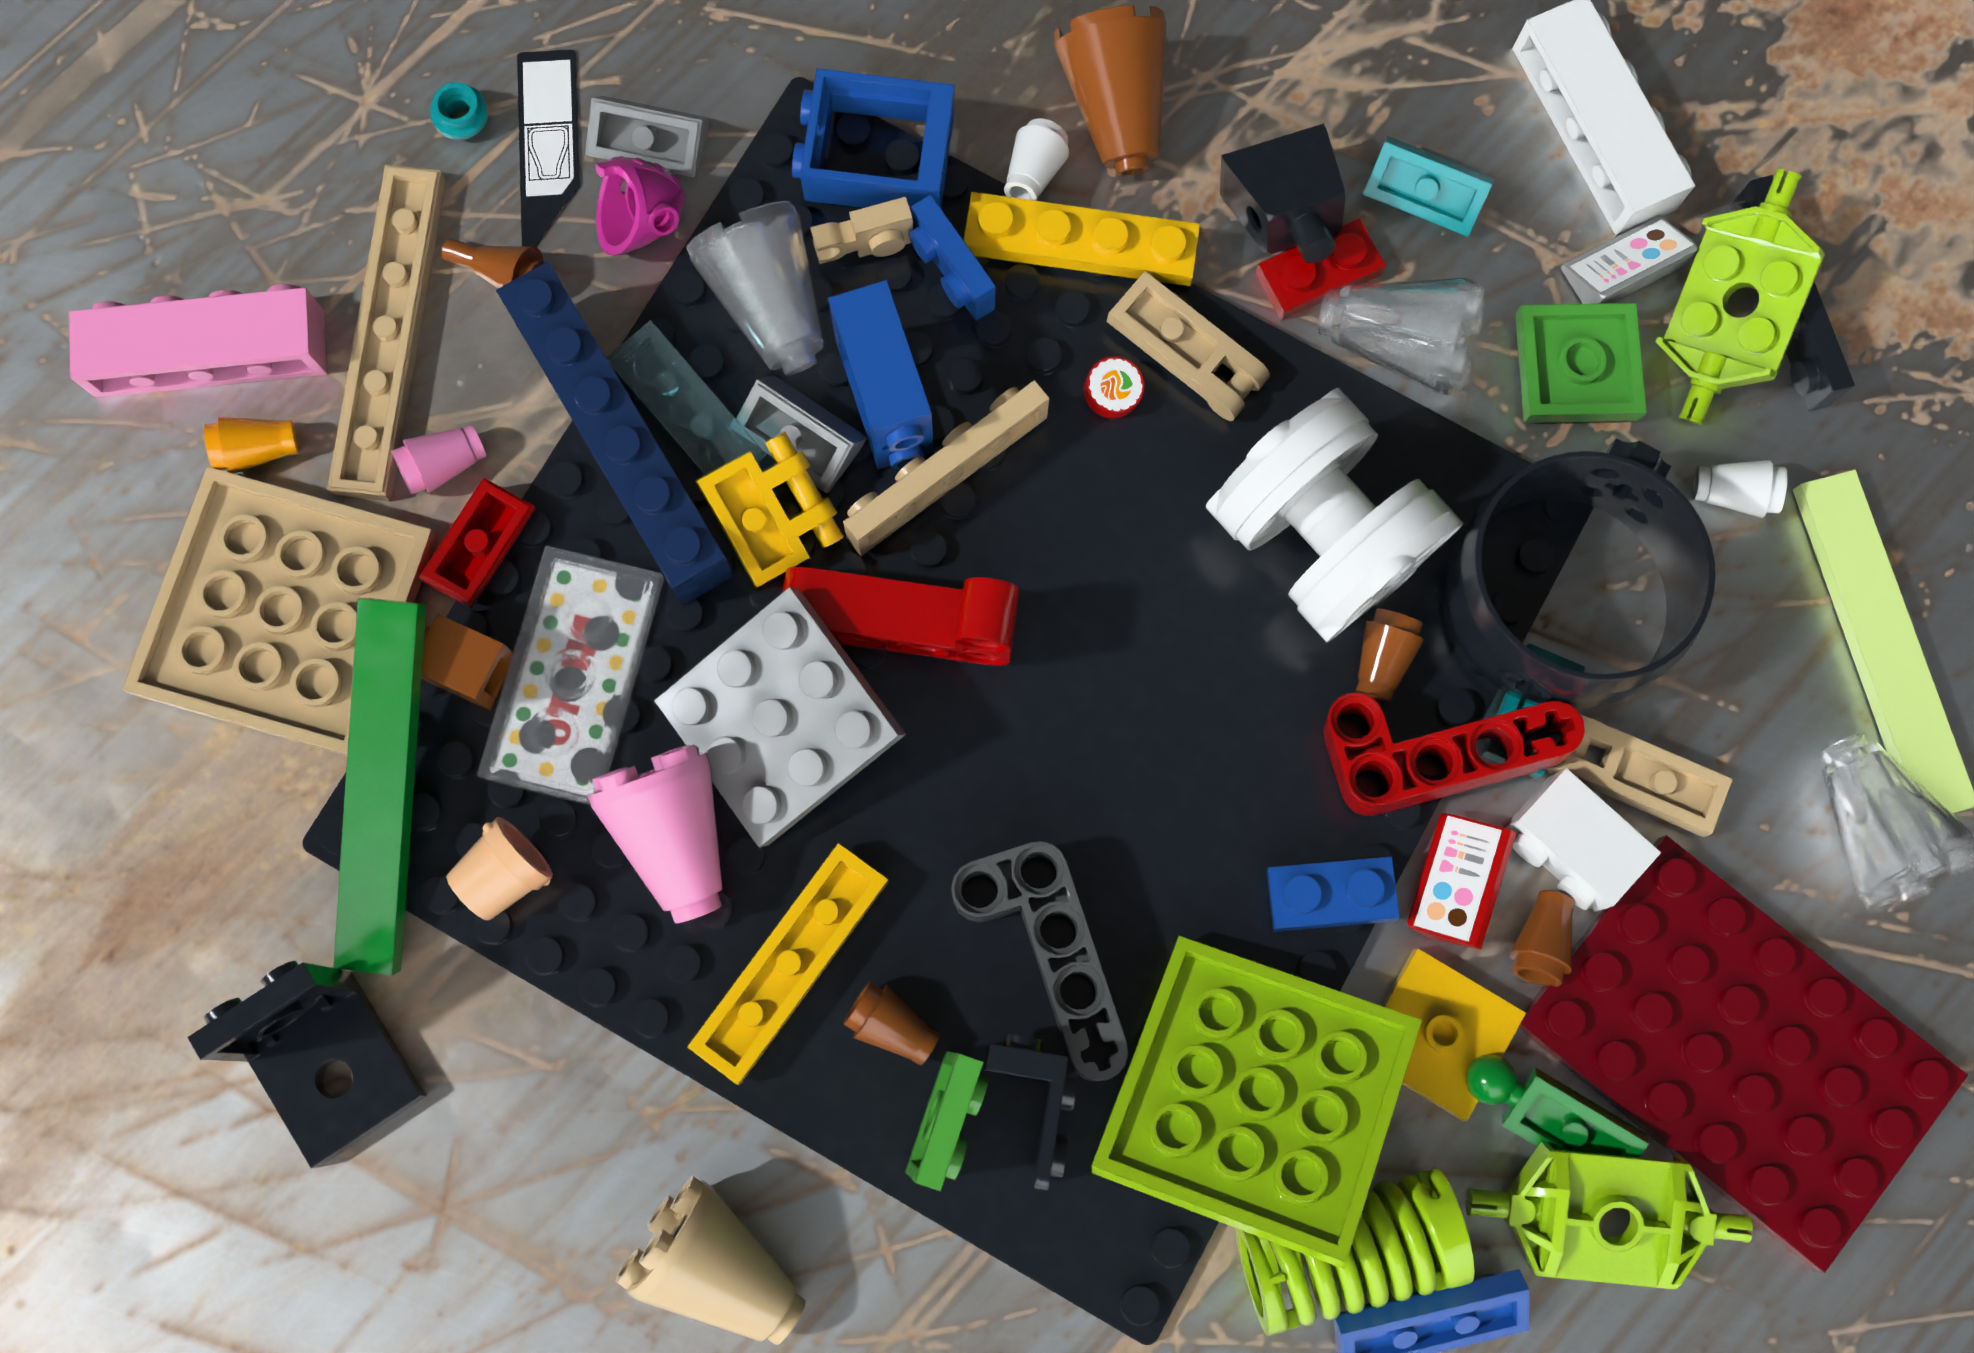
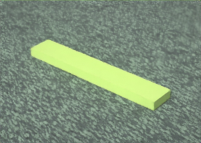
M1856 469L1799 484L1792 491L1912 823L1915 824L1974 808V790Z

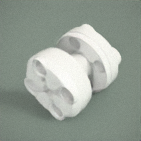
M1340 388L1330 391L1290 420L1281 422L1269 431L1249 451L1242 464L1206 504L1207 510L1232 538L1239 540L1249 551L1265 544L1290 525L1315 550L1320 558L1299 578L1288 595L1297 604V610L1326 643L1338 636L1374 605H1378L1397 590L1434 551L1443 545L1464 524L1433 489L1429 490L1419 479L1405 485L1377 507L1366 497L1347 474L1370 450L1378 434L1368 424V418Z

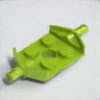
M1776 169L1764 203H1760L1759 207L1755 206L1707 217L1702 221L1706 231L1665 336L1664 338L1657 336L1655 341L1691 378L1689 384L1692 386L1681 414L1678 416L1682 420L1703 426V421L1714 393L1721 394L1722 390L1726 388L1774 380L1825 256L1822 249L1791 220L1792 213L1788 210L1798 182L1802 177L1798 173L1788 171L1787 173L1785 169ZM1744 287L1756 289L1759 293V303L1754 312L1742 318L1731 316L1727 308L1731 295Z
M1540 1142L1511 1184L1510 1189L1500 1192L1468 1188L1466 1196L1469 1199H1465L1467 1215L1504 1218L1508 1226H1512L1527 1265L1535 1276L1676 1290L1682 1285L1707 1245L1713 1246L1714 1238L1743 1241L1745 1243H1749L1752 1239V1234L1747 1231H1753L1750 1215L1717 1213L1709 1209L1691 1165L1683 1157L1673 1154V1161L1554 1150L1548 1142ZM1613 1208L1629 1210L1630 1223L1622 1234L1615 1237L1601 1235L1599 1223L1607 1211Z

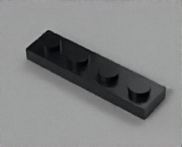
M1773 175L1751 180L1729 205L1731 212L1755 206L1759 207L1760 203H1764L1774 178ZM1815 282L1812 285L1786 350L1791 364L1790 376L1795 390L1803 395L1808 411L1830 406L1855 386Z

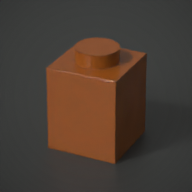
M437 614L431 627H425L421 678L490 710L517 656L503 643Z

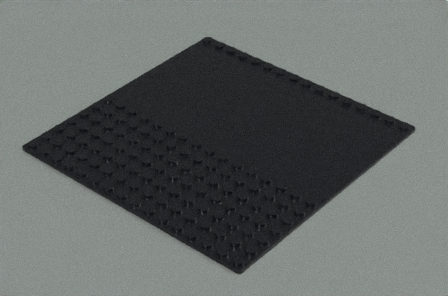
M796 77L790 81L609 362L724 553L734 577L682 606L573 420L571 421L522 498L535 506V511L473 608L456 601L446 616L448 619L503 643L517 656L491 709L488 710L421 678L405 910L1143 1345H1151L1159 1338L1219 1221L1092 1173L1091 1166L1178 937L1181 936L1341 991L1376 923L1273 932L1267 868L1392 856L1395 885L1397 884L1441 798L1375 816H1364L1355 813L1347 806L1342 797L1324 740V725L1332 704L1339 697L1347 693H1358L1355 690L1359 682L1358 674L1366 621H1373L1376 609L1401 613L1423 623L1419 636L1424 641L1397 690L1394 691L1391 702L1373 698L1378 702L1383 711L1393 744L1483 720L1499 689L1489 682L1468 660L1452 630L1446 602L1449 562L1461 531L1489 493L1506 478L1532 463L1191 283V286L1160 282L1265 365L1270 373V378L1260 390H1251L1244 398L1245 407L1233 421H1228L1219 416L1203 397L1106 322L1108 313L1138 279L975 256L996 286L995 310L975 321L965 305L959 309L954 306L945 293L940 278L944 275L933 260L925 263L915 251L912 243L906 244L899 252L889 256L877 257L870 254L859 257L857 251H854L839 259L819 264L810 227L829 222L840 223L850 220L849 212L862 208L804 200L801 179L793 178L792 160L796 142L805 143L807 126L801 125L800 120L802 95L804 90H813L814 83L804 77ZM833 111L824 170L917 181L923 140L877 116ZM949 155L942 211L964 241L971 192L1006 196L1004 192L1006 184ZM887 280L932 413L934 452L925 455V460L944 447L942 445L943 440L956 427L965 422H970L974 425L991 413L989 407L995 399L1012 387H1017L1020 391L1035 380L1049 397L1047 419L875 547L860 556L846 537L843 521L849 518L847 512L864 495L870 492H876L880 495L897 482L895 476L900 471L893 470L891 466L878 470L867 438L859 453L830 492L825 493L816 487L822 499L829 497L837 512L833 518L843 538L828 547L822 548L813 529L800 535L799 539L810 558L794 567L816 568L963 589L964 581L971 577H987L1011 582L1017 585L1020 590L1010 662L1006 665H984L840 644L906 735L771 844L760 848L712 782L722 890L717 893L722 906L695 919L675 923L670 910L663 911L592 809L588 797L524 782L518 774L512 771L492 773L553 564L558 560L618 575L616 590L623 599L628 601L643 599L649 593L651 583L654 584V590L623 697L612 699L604 709V721L613 730L606 757L597 749L587 748L578 752L571 764L574 777L584 784H593L592 779L624 767L635 766L638 774L652 770L654 766L651 757L686 745L654 700L782 594L785 578L784 572L759 587L754 586L697 485L696 480L748 451H751L761 471L775 464L773 457L731 430L756 380L768 376L778 377L867 437L836 344L828 298ZM1112 356L1122 357L1134 363L1144 379V393L1136 408L1130 414L1116 419L1105 418L1095 413L1088 406L1083 390L1085 379L1093 365L1103 358ZM1221 364L1213 373L1225 384L1233 377L1232 371L1224 364ZM1340 388L1368 418V424L1378 434L1370 450L1347 474L1366 497L1377 507L1405 485L1419 479L1429 490L1433 489L1464 524L1443 545L1434 551L1397 590L1378 605H1374L1338 636L1326 643L1297 610V604L1288 595L1299 578L1320 558L1315 550L1290 525L1265 544L1249 551L1239 540L1232 538L1207 510L1206 504L1242 464L1249 451L1269 431L1281 422L1290 420L1330 391ZM786 481L772 488L788 519L802 511ZM1540 499L1511 506L1489 519L1482 544V571L1485 586L1497 614L1521 643L1524 642L1593 511V506L1565 499ZM608 617L595 618L585 628V642L591 649L598 652L611 650L619 641L620 629L617 623ZM565 668L554 677L552 689L559 700L566 703L577 702L585 696L588 690V679L577 668ZM1345 714L1337 720L1338 728L1347 737L1356 739L1369 734V726L1359 715ZM544 719L529 721L524 725L520 733L521 745L531 754L539 755L548 752L556 741L555 728ZM1429 754L1416 758V768L1425 779L1438 781L1446 778V767L1438 757ZM1363 771L1355 776L1359 791L1366 796L1380 797L1388 791L1384 777L1377 772ZM346 773L311 825L302 842L303 848L307 853L340 871ZM499 817L514 825L533 843L550 866L553 875L549 885L542 886L539 890H532L488 921L474 914L457 897L448 884L446 877L452 868L482 837L484 824L487 822L492 823ZM1039 841L1054 845L1061 851L1067 862L1128 1049L1125 1066L1113 1078L1093 1082L1083 1079L1078 1075L1073 1111L1060 1110L1057 1135H1063L1068 1138L1063 1178L1050 1176L1048 1191L1034 1189L1033 1174L1048 1081L987 1071L986 1066L990 1044L1003 1046L1005 1033L1043 1039L1042 1053L1068 1057L1021 912L1019 911L987 922L977 923L963 917L956 909L951 889L954 876L962 866L993 854ZM839 843L887 878L889 882L740 1085H737L687 1047ZM1032 858L1022 866L1021 876L1030 887L1040 889L1046 888L1054 882L1056 871L1048 860ZM982 876L973 877L968 880L962 890V897L965 902L976 908H983L992 904L998 894L994 882ZM1051 916L1040 927L1041 937L1050 947L1056 949L1066 948L1075 940V928L1065 917ZM1071 975L1061 983L1060 994L1066 1005L1079 1010L1085 1009L1093 1003L1095 989L1091 981L1085 976ZM869 981L880 988L887 984L931 1028L941 1034L933 1051L921 1066L908 1058L854 1039L855 1031L843 1024L852 1005ZM1100 1010L1094 1016L1084 1021H1068L1073 1034H1076L1085 1027L1089 1039V1047L1081 1051V1058L1084 1064L1095 1062L1099 1071L1107 1069L1106 1058L1115 1054L1114 1047L1111 1042L1100 1043L1094 1029L1096 1023H1106L1103 1011ZM949 1051L982 1061L983 1065L979 1075L988 1078V1085L978 1114L974 1116L966 1113L959 1134L961 1140L967 1141V1148L960 1171L955 1180L945 1177L940 1192L915 1183L905 1171L945 1052ZM1068 1059L1067 1070L1074 1071Z

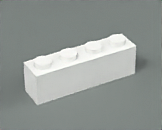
M1572 0L1527 19L1512 50L1615 236H1619L1658 215L1662 217L1676 211L1695 187L1690 166L1681 154H1677L1665 133L1664 121L1660 112L1655 107L1650 106L1639 87L1634 66L1629 60L1622 57L1611 37V29L1606 17L1596 11L1591 0Z

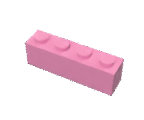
M277 284L269 287L265 292L245 294L234 290H218L210 293L209 297L195 299L158 296L153 298L150 303L135 305L107 301L94 304L92 309L69 311L70 378L95 398L327 375L325 310L307 288H301L292 284Z

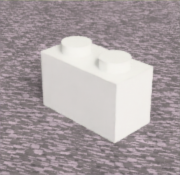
M1567 768L1550 776L1503 827L1516 833L1512 848L1521 858L1535 867L1543 865L1560 881L1557 887L1561 893L1573 898L1575 906L1583 910L1590 908L1593 912L1613 907L1661 853Z

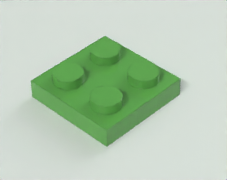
M1636 303L1521 305L1515 313L1524 423L1639 421L1647 413Z
M945 1052L905 1171L915 1183L941 1192L945 1177L953 1180L956 1179L967 1148V1141L961 1140L959 1137L966 1113L974 1116L978 1114L988 1085V1078L979 1075L983 1065L982 1061L959 1053Z

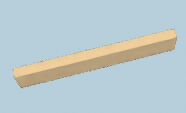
M385 165L327 487V490L333 496L388 502L392 500L397 464L391 451L400 448L446 185V178L441 170Z

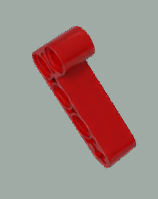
M790 567L786 569L782 593L789 587L799 588L839 644L984 665H1006L1010 662L1020 590L1017 585L995 578L971 577L964 581L963 589L808 567Z
M1358 692L1347 693L1339 697L1332 704L1323 732L1326 747L1345 803L1355 813L1364 816H1375L1555 767L1563 763L1581 744L1585 728L1584 721L1575 708L1567 703L1551 701L1393 744L1383 711L1378 702L1370 696ZM1345 714L1359 715L1369 726V734L1356 739L1347 737L1338 728L1337 720ZM1545 724L1549 732L1560 731L1563 736L1556 745L1552 738L1546 737L1532 741L1524 750L1523 741L1533 738ZM1486 738L1497 741L1505 751V762L1501 764L1485 762L1476 751V741ZM1429 754L1438 757L1446 767V778L1438 781L1425 779L1416 768V758ZM1363 771L1377 772L1384 777L1388 791L1380 797L1366 796L1359 791L1355 776Z

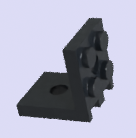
M297 961L287 962L266 974L260 981L264 988L244 1001L239 997L233 998L213 1008L203 1017L206 1025L187 1037L200 1060L242 1061L249 1063L310 1168L321 1167L427 1096L351 971L305 962L298 964ZM340 1060L350 1067L353 1081L349 1090L344 1095L336 1098L325 1090L323 1076L326 1069L332 1063Z

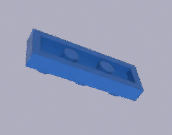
M1520 1269L1497 1275H1481L1475 1278L1471 1284L1440 1291L1434 1290L1432 1294L1425 1296L1415 1292L1409 1300L1402 1302L1396 1299L1388 1300L1385 1306L1379 1308L1373 1307L1371 1304H1365L1364 1309L1356 1314L1342 1311L1334 1319L1336 1352L1439 1353L1529 1331V1287Z

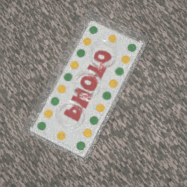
M545 545L477 776L479 778L591 806L587 795L596 791L592 779L610 771L663 585L664 577L661 573Z

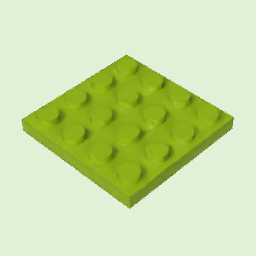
M1179 936L1091 1166L1092 1173L1344 1269L1422 1020Z

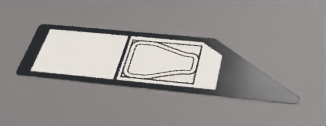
M572 49L521 52L517 55L522 246L535 247L580 186L576 53Z

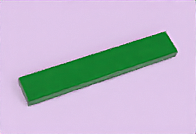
M358 598L333 962V968L391 976L401 971L426 603L374 598Z

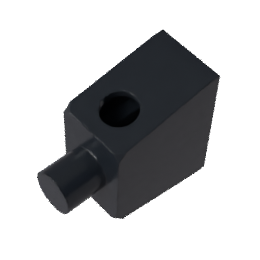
M1324 123L1221 155L1220 195L1263 252L1274 254L1297 246L1303 260L1307 263L1320 262L1332 254L1336 246L1332 235L1337 234L1342 229L1346 197L1336 158Z

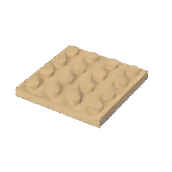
M206 467L122 690L135 696L347 756L358 598L414 602L422 581L419 576L429 562L437 535L429 528Z

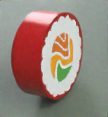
M1117 356L1103 358L1093 365L1085 379L1084 397L1088 406L1098 415L1110 419L1124 417L1136 408L1143 396L1144 379L1142 373L1128 359Z

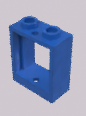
M816 68L813 90H804L801 101V125L807 126L805 143L796 142L792 160L793 178L801 179L804 200L866 208L906 197L911 212L912 205L931 194L942 210L955 117V85ZM833 111L926 122L918 180L824 170Z
M887 280L829 297L828 301L836 344L878 470L891 466L893 470H901L906 464L917 457L922 456L925 459V455L934 452L932 413Z

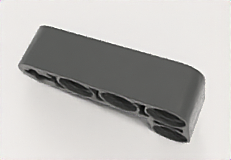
M1031 842L962 866L954 876L951 889L953 903L963 917L979 923L1021 912L1066 1053L1074 1071L1078 1072V1075L1083 1079L1093 1082L1109 1080L1118 1075L1125 1066L1128 1057L1127 1042L1067 862L1061 851L1054 845L1046 842ZM1032 858L1048 860L1055 868L1056 879L1046 888L1037 889L1030 887L1021 876V868L1025 862ZM982 876L989 878L997 887V897L987 907H972L962 897L963 886L973 877ZM1051 916L1065 917L1075 928V940L1066 948L1056 949L1050 947L1041 937L1040 927ZM1071 975H1081L1091 981L1095 989V997L1089 1007L1077 1010L1070 1008L1064 1003L1061 998L1060 987L1065 978ZM1100 1010L1103 1011L1106 1023H1096L1094 1029L1100 1043L1111 1042L1114 1047L1115 1054L1106 1058L1107 1069L1099 1071L1095 1062L1084 1064L1081 1058V1051L1089 1047V1039L1085 1027L1076 1034H1073L1068 1021H1084L1094 1016Z

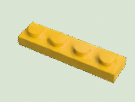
M971 192L964 242L972 254L977 257L1138 279L1146 271L1159 282L1191 286L1200 224Z
M838 843L687 1048L735 1084L740 1085L889 882L888 879Z

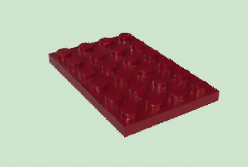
M1662 836L1653 844L1661 852L1660 855L1613 907L1603 909L1572 949L1571 973H1564L1560 986L1549 985L1541 988L1524 1010L1526 1014L1518 1028L1672 1155L1676 1154L1683 1157L1691 1165L1696 1175L1744 1214L1750 1215L1752 1221L1813 1271L1825 1273L1957 1092L1968 1074L1669 836Z

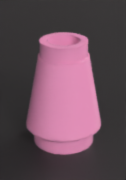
M472 424L464 428L404 439V446L391 451L412 495L424 489L430 494L474 465L476 461L487 457Z

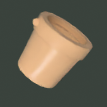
M499 817L492 823L487 822L484 824L482 837L452 868L446 877L448 884L457 897L474 914L488 921L532 890H539L542 886L549 885L553 875L550 866L533 843L514 825Z

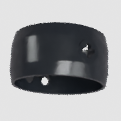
M1615 439L1606 453L1591 451L1568 452L1539 460L1515 472L1495 487L1466 523L1455 543L1449 562L1446 586L1448 616L1457 642L1468 660L1498 689L1533 705L1560 701L1571 705L1576 710L1610 705L1624 700L1648 686L1671 669L1693 645L1711 607L1716 578L1715 560L1712 545L1701 518L1687 498L1666 479L1671 465L1661 458V451L1639 440L1636 442H1625ZM1540 499H1565L1600 509L1627 526L1641 540L1653 557L1660 572L1666 595L1667 613L1662 640L1648 666L1615 674L1579 672L1552 663L1521 643L1497 614L1485 586L1482 571V544L1489 519L1499 512L1523 502Z

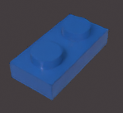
M931 194L912 205L913 230L908 233L909 239L919 257L925 263L933 260L944 275L940 278V281L950 301L958 309L965 305L975 321L995 310L996 286Z
M1392 856L1267 868L1273 932L1396 922L1400 918Z

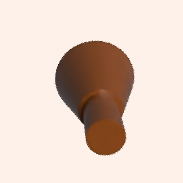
M449 238L444 242L441 252L443 260L472 269L474 273L496 288H500L544 264L543 255L537 247H476Z

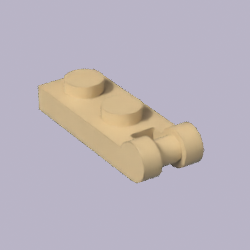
M1146 271L1108 313L1106 322L1203 397L1213 411L1228 421H1233L1244 409L1245 403L1243 400L1250 391L1260 390L1270 378V373L1262 362ZM1221 364H1224L1233 373V377L1227 384L1213 374Z
M1581 715L1585 728L1581 744L1563 763L1546 769L1550 774L1554 775L1567 768L1590 789L1702 837L1713 834L1733 780L1584 715ZM1589 745L1605 750L1599 766L1584 760Z

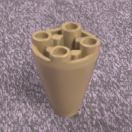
M691 1176L685 1182L674 1199L667 1196L661 1202L646 1227L654 1235L644 1251L639 1248L634 1250L616 1277V1282L627 1290V1294L640 1302L758 1342L768 1339L775 1345L780 1344L790 1334L798 1322L806 1303L805 1299L796 1294V1285L715 1189L705 1181H700L694 1176Z

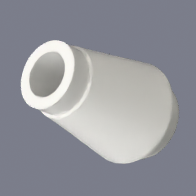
M1038 118L1031 120L1027 126L1018 130L1007 183L1004 187L1007 197L1036 201L1069 156L1068 136L1061 126L1053 121Z
M1772 460L1715 464L1710 466L1698 465L1694 474L1692 498L1693 500L1705 501L1708 504L1759 518H1764L1766 513L1779 514L1783 508L1786 496L1787 469L1782 466H1773Z

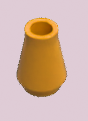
M218 417V423L204 425V439L211 468L217 470H227L228 473L235 474L284 456L299 454L298 440L292 419L276 421Z

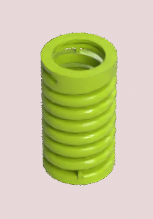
M1436 1167L1417 1172V1176L1411 1174L1403 1175L1397 1185L1392 1181L1383 1180L1379 1181L1373 1189L1369 1188L1351 1246L1352 1252L1350 1249L1344 1269L1331 1264V1271L1329 1263L1303 1254L1317 1306L1321 1315L1327 1320L1336 1319L1340 1315L1339 1295L1345 1309L1349 1313L1356 1314L1364 1309V1293L1368 1302L1373 1307L1379 1308L1387 1304L1389 1291L1396 1300L1402 1302L1409 1300L1412 1296L1413 1286L1419 1294L1425 1296L1432 1294L1434 1290L1452 1289L1471 1284L1474 1281V1258L1465 1220L1450 1183L1443 1172ZM1392 1215L1398 1225L1399 1236L1393 1224ZM1369 1223L1373 1230L1374 1240L1369 1230ZM1235 1228L1245 1280L1264 1333L1267 1336L1297 1328L1299 1327L1298 1321L1304 1326L1313 1325L1317 1314L1304 1275L1300 1252ZM1423 1229H1425L1427 1232L1430 1248L1428 1246ZM1286 1281L1293 1307L1289 1310H1285L1281 1282Z

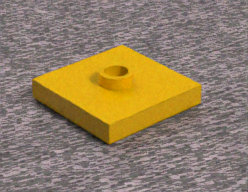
M1418 948L1412 950L1382 1004L1383 1007L1422 1020L1402 1085L1459 1120L1468 1121L1478 1103V1100L1470 1094L1466 1085V1072L1469 1065L1476 1058L1486 1054L1502 1057L1526 1012Z

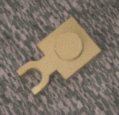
M902 197L849 212L850 220L840 223L829 222L810 227L819 264L839 259L854 251H857L859 257L870 254L877 257L895 254L903 249L906 244L911 243L908 233L913 230V220L907 199Z

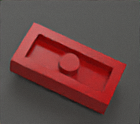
M1360 218L1343 225L1337 234L1332 235L1336 243L1335 249L1330 256L1320 262H1305L1296 246L1258 263L1255 273L1281 321L1383 274L1386 265Z

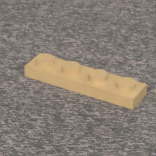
M1035 380L1020 391L1017 387H1012L1002 393L989 407L991 413L974 425L970 422H965L956 427L943 440L942 445L944 447L929 459L925 460L922 456L913 459L895 476L897 482L883 493L878 495L876 492H870L856 501L847 512L849 518L843 521L846 537L860 556L864 555L1047 419L1049 397Z

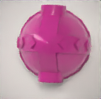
M619 156L613 157L607 162L596 163V173L603 177L596 217L597 236L603 252L611 256L621 255L647 246L659 237L672 233L677 228L679 216L685 204L686 193L679 184V179L674 174H669L665 170L666 168L658 163L653 164L638 157L627 158ZM626 179L627 183L624 192L621 191L620 187L622 182Z

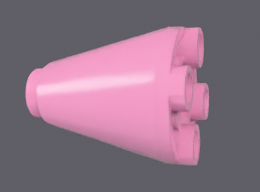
M695 744L684 745L651 757L654 769L638 774L635 766L598 776L592 779L596 791L587 795L592 809L663 911L670 910L675 923L695 919L722 906L717 893L722 890L711 768L706 752L698 754Z

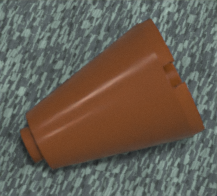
M1122 5L1096 10L1071 19V32L1063 35L1059 27L1053 32L1055 51L1103 167L1115 169L1116 175L1121 177L1137 175L1150 169L1149 162L1159 157L1167 25L1164 11L1155 6H1149L1151 17L1136 16L1134 5Z

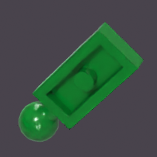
M1482 1055L1473 1060L1467 1069L1466 1085L1470 1094L1479 1102L1487 1105L1507 1103L1509 1106L1502 1114V1126L1537 1147L1540 1142H1548L1554 1150L1639 1158L1649 1145L1646 1133L1536 1067L1524 1084L1517 1081L1513 1066L1505 1058L1498 1055Z

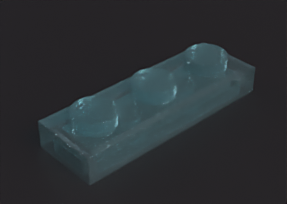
M651 320L606 357L613 368L705 475L748 451H751L757 463L766 456L760 446Z

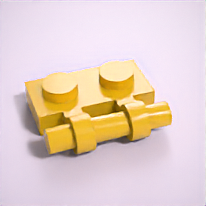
M786 431L765 442L775 461V464L766 470L761 471L751 451H748L696 480L697 485L756 587L786 572L787 568L794 567L810 558L799 539V536L813 529L822 548L828 547L843 538L833 518L837 514L829 497L822 499L807 471L811 464L803 450L796 451ZM785 481L802 510L789 519L772 488Z

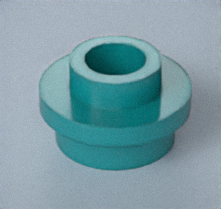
M452 82L443 85L434 94L430 106V116L434 126L443 136L454 140H464L475 136L484 128L488 120V106L484 97L477 89L464 83ZM461 109L469 110L463 117L452 119L456 111Z

